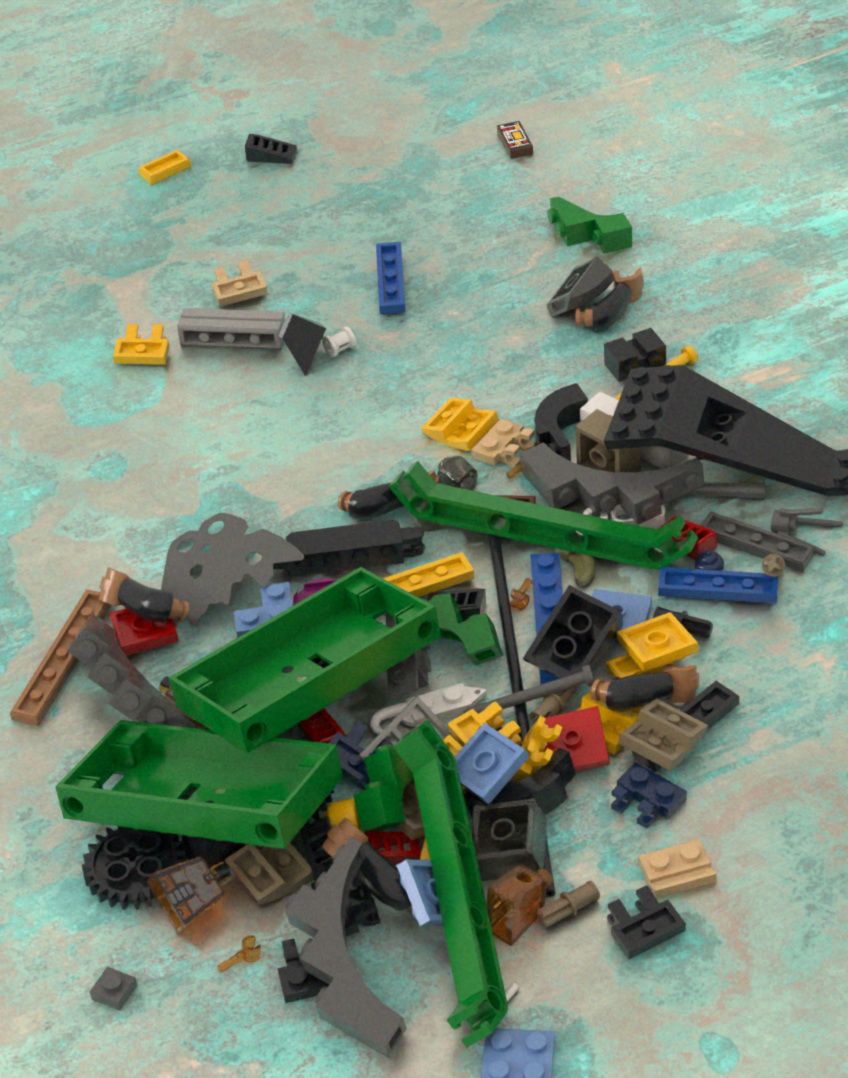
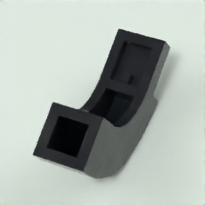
M577 383L565 386L549 394L538 406L534 419L536 446L544 442L556 454L571 461V447L562 430L580 422V408L588 402V398Z
M558 748L551 756L548 764L542 766L529 777L507 782L489 804L468 791L464 798L472 819L491 825H514L537 819L556 809L568 798L565 786L576 775L568 750Z

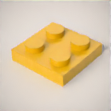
M671 612L617 631L618 642L644 672L657 669L662 665L684 659L689 655L699 652L698 642Z

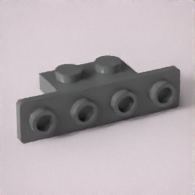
M385 613L386 626L390 628L396 626L394 617ZM430 644L387 669L388 694L391 698L415 692L418 688L429 685L428 672H431V663L427 656V650L430 649Z

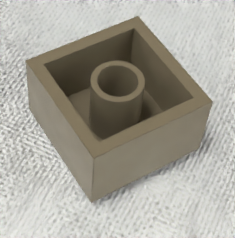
M596 409L576 425L577 464L609 472H641V447L606 449L604 438L613 416Z

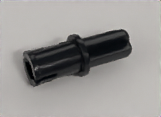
M658 606L654 612L653 618L671 612L691 634L708 638L712 633V622L689 616L686 611L680 613Z

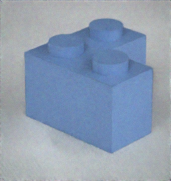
M289 582L271 584L266 587L260 586L263 607L234 611L237 638L293 606Z

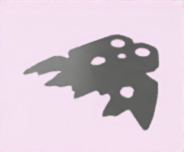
M218 513L205 520L198 531L190 530L177 537L171 543L167 553L161 590L172 592L173 598L179 599L180 603L182 601L189 602L188 617L192 627L206 613L210 604L216 605L222 602L225 605H229L233 583L242 582L244 575L250 574L261 586L266 587L268 581L274 576L273 565L275 563L303 560L304 555L294 545L268 530L260 529L245 535L248 525L244 519L228 513ZM222 521L224 523V527L220 532L216 534L208 533V528L214 522ZM187 539L194 541L193 547L183 553L178 551V546ZM210 544L211 548L208 551L203 552L202 548L205 545ZM256 552L262 556V559L253 565H249L246 561L251 553ZM196 565H202L201 575L194 579L190 575V570ZM177 617L173 620L175 628L177 625Z

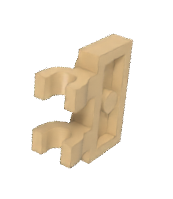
M248 260L238 262L241 273H239L238 277L228 279L223 266L214 268L216 280L215 283L211 284L219 307L268 294L267 285L261 272L252 273Z
M500 419L472 448V458L496 466L500 461L516 469L521 464L520 458L515 456L520 451V448L526 451L536 446V442L530 441L535 435V430Z

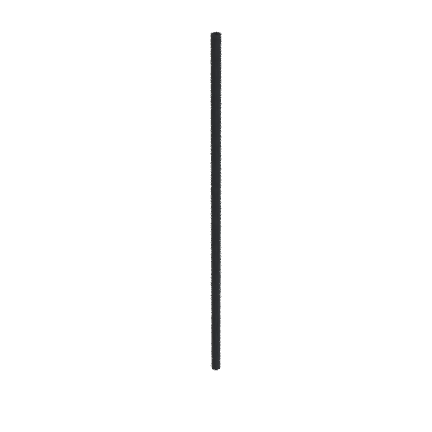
M488 534L513 694L524 690L500 536ZM526 702L514 706L516 723L521 730L518 735L522 742L530 730ZM544 816L531 821L542 893L544 897L548 898L553 897L556 892Z

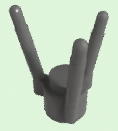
M780 508V510H775L773 513L771 531L814 546L789 534L791 532L796 533L798 524L842 527L843 522L798 517L800 515L822 514L823 509ZM814 546L816 547L815 553L820 555L826 554L825 550Z

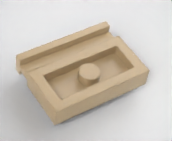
M700 839L638 856V864L656 899L716 882L717 874L711 867V861Z

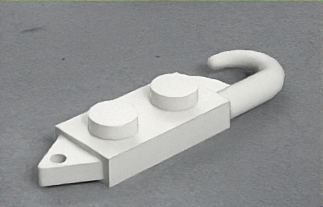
M463 683L417 696L420 697L440 721L460 716L464 714L467 708L475 706L486 696V689L466 687ZM416 696L405 699V702L376 711L370 720L371 730L379 735L384 730L380 727V723L383 720L396 717ZM415 706L401 722L416 728L428 719Z

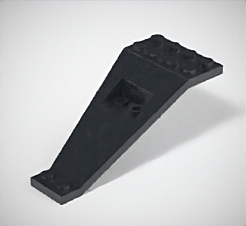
M684 365L639 367L630 370L604 438L606 449L661 446L695 456L698 460L705 459L825 496L848 495V449L834 450Z

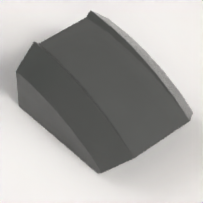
M599 257L574 267L547 303L548 311L554 317L594 300L615 280L613 271Z

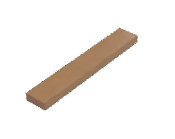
M85 590L11 710V720L35 726L40 725L78 662L76 657L67 652L75 635L92 613L103 620L111 607V604L98 599L100 592Z

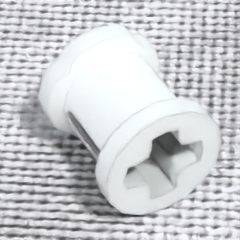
M347 326L343 327L341 332L331 337L327 335L322 339L324 349L331 358H335L339 352L347 348L353 349L357 345L355 335Z

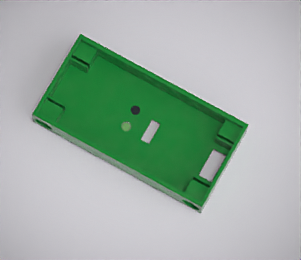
M360 567L168 677L176 707L248 754L440 638L441 633L436 607ZM387 613L394 617L396 626L390 628L375 619ZM319 657L330 665L322 668L311 660Z
M120 720L55 788L64 819L285 849L343 778L336 744L274 737L247 754L212 730ZM113 774L125 775L112 790L103 789L102 785ZM191 787H198L188 800L181 799Z

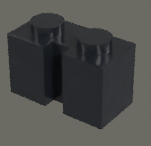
M648 328L632 334L631 340L626 341L622 337L605 343L604 364L617 381L621 382L627 380L631 369L664 366L666 364V345L652 328Z

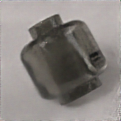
M453 456L447 457L440 462L437 476H440L441 484L472 491L476 488L478 483L477 470L465 458Z

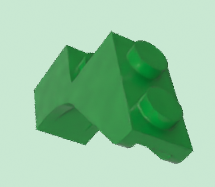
M561 197L550 198V209L547 210L549 222L551 224L554 223L558 237H562L567 246L593 240L595 245L600 246L604 254L632 247V226L624 213L597 215Z
M450 593L438 594L429 601H426L436 607L441 633L440 638L456 640L464 644L466 653L475 666L503 656L495 626L486 613L483 615H472L463 622L459 606Z
M393 744L375 748V754L364 758L370 784L364 786L365 791L353 795L362 832L384 831L406 823L402 798L404 788L413 778V773L394 749Z

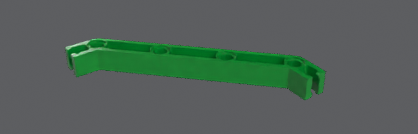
M419 461L412 464L406 473L404 470L400 472L389 486L409 512L422 520L649 569L659 570L661 567H666L692 551L698 539L697 535L691 530L686 534L688 538L678 543L673 541L672 536L676 539L682 536L680 532L685 521L681 516L656 530L439 484L434 481ZM654 548H658V549H660L662 552H658V551L655 550Z
M426 720L401 738L402 740L393 747L413 773L459 1003L447 1018V1022L456 1030L461 1026L460 1023L466 1020L471 1026V1030L461 1041L466 1047H469L493 1033L507 1013L508 1003L456 760L430 722Z

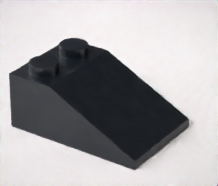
M569 585L524 655L523 660L559 679L582 672V666L590 664L592 669L610 648L617 636V631H620L623 627L622 613L620 610Z

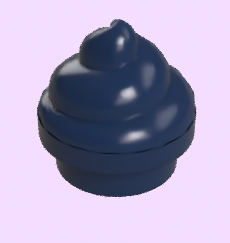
M707 550L696 558L695 569L723 571L724 561L717 552Z

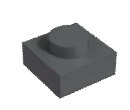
M107 966L90 990L91 999L120 1011L137 987L136 978Z

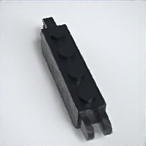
M386 520L291 532L286 536V541L294 545L304 555V559L275 563L273 570L289 569L291 577L358 569L360 567L367 568L404 563V557L418 556L423 553L425 549V544L422 542L424 531L418 527L400 528L399 522Z

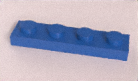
M401 242L376 244L380 314L405 312Z
M661 567L658 596L777 603L778 576L770 577L765 573Z

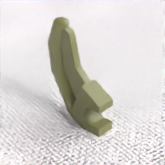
M555 548V553H559L560 559L565 562L569 561L574 566L575 581L580 586H586L594 578L596 561L593 556Z

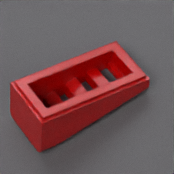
M674 516L672 519H670L668 522H666L665 524H663L661 527H663L664 525H666V524H668L669 522L673 521V520L676 519L677 517ZM684 520L685 524L681 530L683 532L682 536L677 539L672 536L673 541L678 543L688 538L686 534L691 530L697 535L698 539L692 551L686 554L693 560H696L702 552L717 548L716 532Z
M325 708L312 714L308 719L297 723L306 739L310 742L329 744L337 732L346 737L341 727Z
M363 832L368 838V843H371L377 850L379 848L385 849V851L379 852L393 865H398L406 859L420 860L421 850L418 838L411 840L403 832ZM409 843L411 850H404L403 844ZM397 845L398 851H392L391 846Z

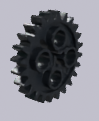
M107 827V836L96 835L97 844H88L89 853L83 854L85 864H82L86 887L89 886L92 896L97 894L100 903L108 899L111 908L118 902H121L122 910H125L129 903H134L135 909L138 910L140 903L143 901L151 907L152 898L154 897L163 901L164 889L155 874L187 863L183 841H179L178 834L160 833L143 829L135 830L128 827H118L117 830L113 831ZM183 867L182 869L177 870L175 872L169 873L175 884H181L182 882L176 883L172 874L184 870L185 874L186 867ZM168 875L159 878L161 882L165 881L168 886L165 888L167 892L174 889L173 882Z

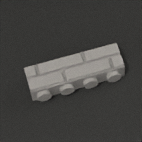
M183 308L177 325L179 341L181 345L282 349L284 341L279 337V333L285 322V313L276 311Z

